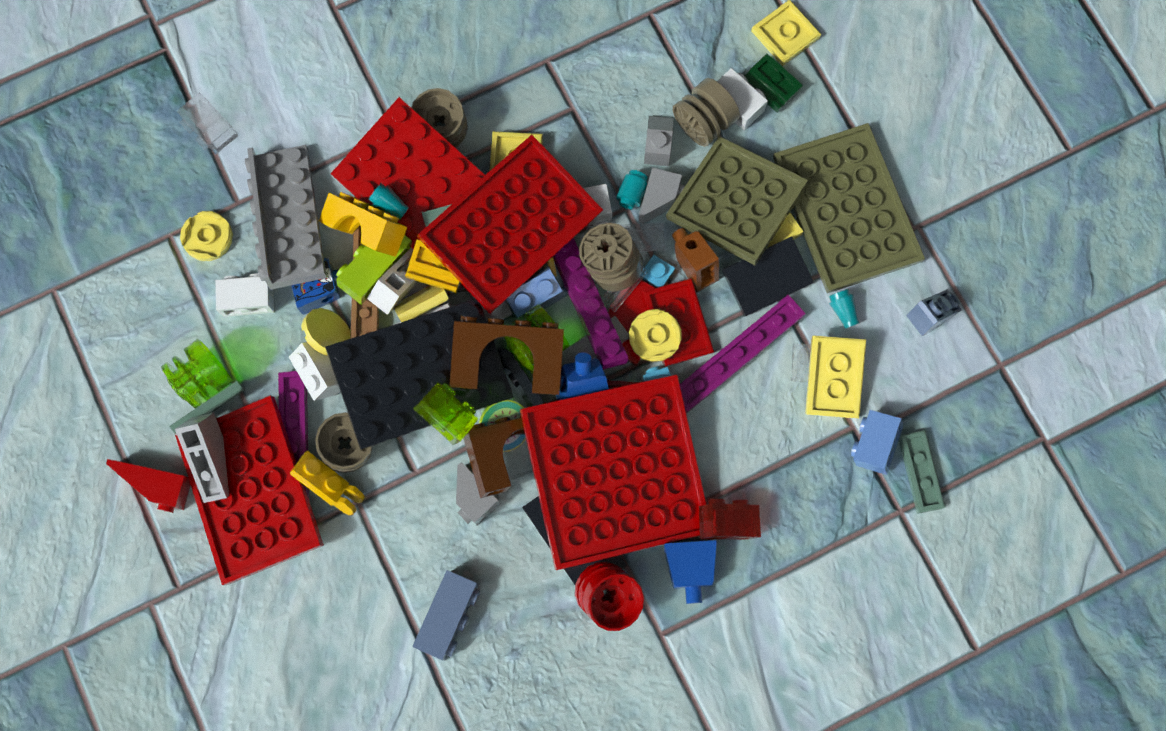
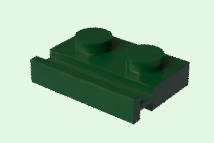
M767 53L746 75L744 74L748 83L754 89H759L764 93L768 100L767 105L776 113L803 88V85Z

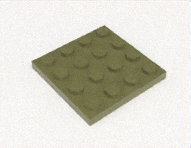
M719 136L667 212L666 218L692 233L698 231L705 240L756 265L807 187L808 180Z

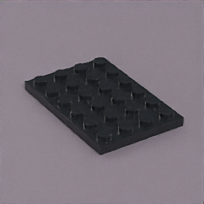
M476 299L325 346L360 450L466 415L495 403L510 400L514 397L494 340L485 347L481 355L478 389L450 387L454 321L461 322V316L476 317L477 323L487 324L481 304Z

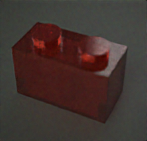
M710 499L709 504L699 506L700 539L750 540L760 538L759 505H751L748 500H733L732 504H725V499Z

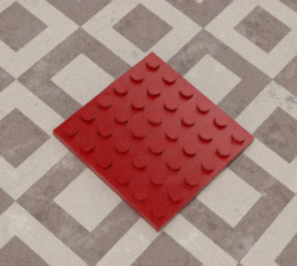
M677 375L520 409L555 570L712 532Z

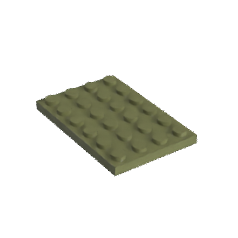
M869 123L774 153L773 159L775 164L808 180L807 187L793 209L827 294L922 263L925 260Z

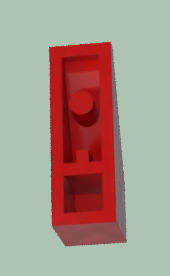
M107 459L106 464L148 501L158 504V510L173 513L174 509L184 510L191 487L188 477Z

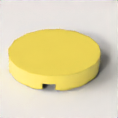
M202 211L194 217L187 219L180 235L181 243L186 252L192 258L199 261H213L222 257L229 250L233 238L230 224L222 215L213 211Z
M323 308L313 309L302 321L301 328L302 331H305L306 336L304 338L307 343L323 355L328 356L325 346L351 339V332L346 322L330 310Z
M659 309L647 310L639 314L631 325L629 331L630 345L634 353L644 360L650 362L664 361L677 351L681 341V328L677 320L665 311Z

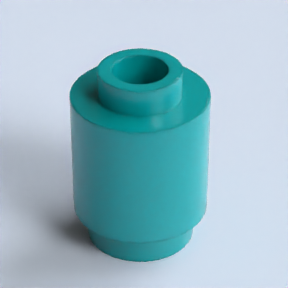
M630 170L629 174L625 175L616 196L620 206L628 210L640 207L648 185L647 175L637 170Z

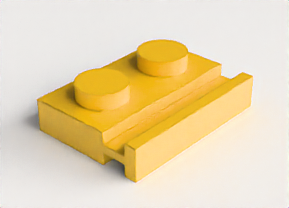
M417 240L405 277L457 293L459 281L420 240Z

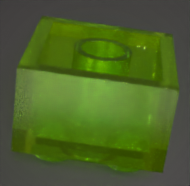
M437 382L413 409L452 445L461 442L478 418L474 415L476 411L466 402L461 404L454 397L456 393L451 387L445 383L441 385Z

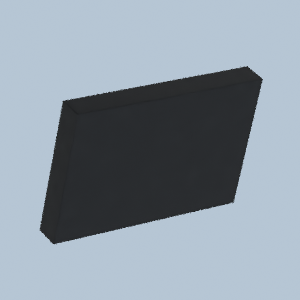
M792 236L766 248L756 265L742 260L722 270L744 317L814 283Z

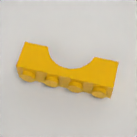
M340 192L339 196L328 193L318 220L332 229L353 234L361 226V243L363 245L395 257L407 229L406 226L398 223V217L385 213L383 210L370 206L368 203L344 192Z

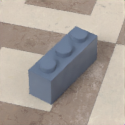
M446 570L412 647L445 661L447 656L452 657L458 645V642L454 641L459 630L464 631L469 620V616L466 615L470 605L475 606L481 592L477 590L479 584Z

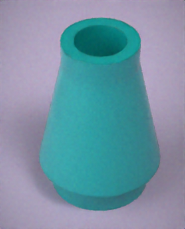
M382 183L379 184L369 198L374 203L372 206L399 219L409 209L389 185L385 186Z
M849 289L829 296L831 301L829 304L843 323L845 329L859 324L854 295L850 294Z

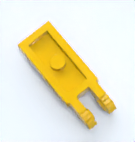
M309 451L302 455L290 472L294 478L331 506L334 505L347 515H354L357 509L347 498H342V494L356 503H362L365 495L357 487L349 485V482Z

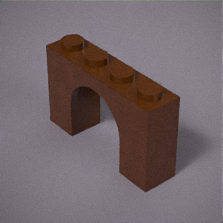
M461 316V322L454 321L450 387L478 389L480 359L483 350L492 340L503 336H510L523 341L533 355L532 393L559 395L564 329H558V323L542 322V328L531 327V321L515 320V326L504 325V319L488 318V324L477 323L476 317Z
M521 415L520 418L510 420V417L498 419L494 422L495 424L485 426L484 423L470 426L463 436L480 499L507 492L511 487L503 458V447L506 440L510 437L525 435Z

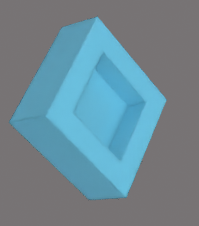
M653 255L639 278L655 288L662 287L670 279L675 268L656 255Z
M656 366L646 371V374L642 377V382L668 377L671 374L668 367L661 369L660 366Z

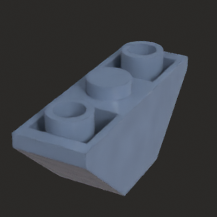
M945 290L921 300L906 316L921 336H924L962 311V309L959 307L960 303L957 297Z

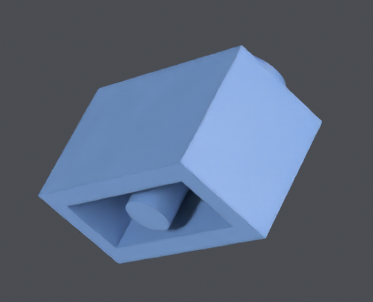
M546 263L517 289L507 301L518 318L563 291Z
M873 410L869 411L868 417H863L859 430L862 432L859 442L855 441L851 452L856 466L885 475L888 474L903 429L901 418Z

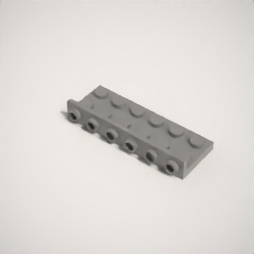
M306 145L256 155L253 147L247 148L248 158H245L247 172L251 175V179H247L250 193L253 194V200H250L252 214L256 216V221L252 222L254 234L258 237L259 243L255 244L258 258L261 259V265L258 266L261 281H265L269 289L272 290L327 278L309 153Z

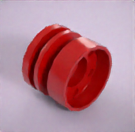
M598 562L588 566L580 574L575 584V598L578 606L598 627L607 631H620L630 627L638 619L643 609L644 595L641 586L629 574L613 563Z

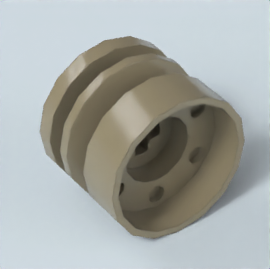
M705 78L692 89V95H685L682 101H678L673 105L672 109L674 117L683 131L694 142L703 147L710 145L713 139L720 136L721 130L728 129L740 117L739 108L735 100L720 83L711 78Z
M441 88L428 89L418 95L411 108L457 148L465 139L468 130L467 118L458 97L449 90ZM440 122V123H442V124H445V126H444V127H441L440 125L437 126V123Z
M604 223L590 229L582 238L579 246L580 259L595 283L602 289L613 292L625 290L639 279L643 270V257L627 229L619 224Z
M347 412L334 414L325 419L318 428L315 438L318 455L323 463L333 471L341 473L354 472L363 467L371 457L373 446L360 450ZM341 439L344 441L350 439L351 449L343 448L340 450L341 445L339 441Z

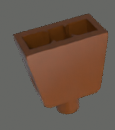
M685 228L676 230L672 234V238L676 242V259L687 278H692L695 291L699 292L719 281V258L698 231L688 234Z

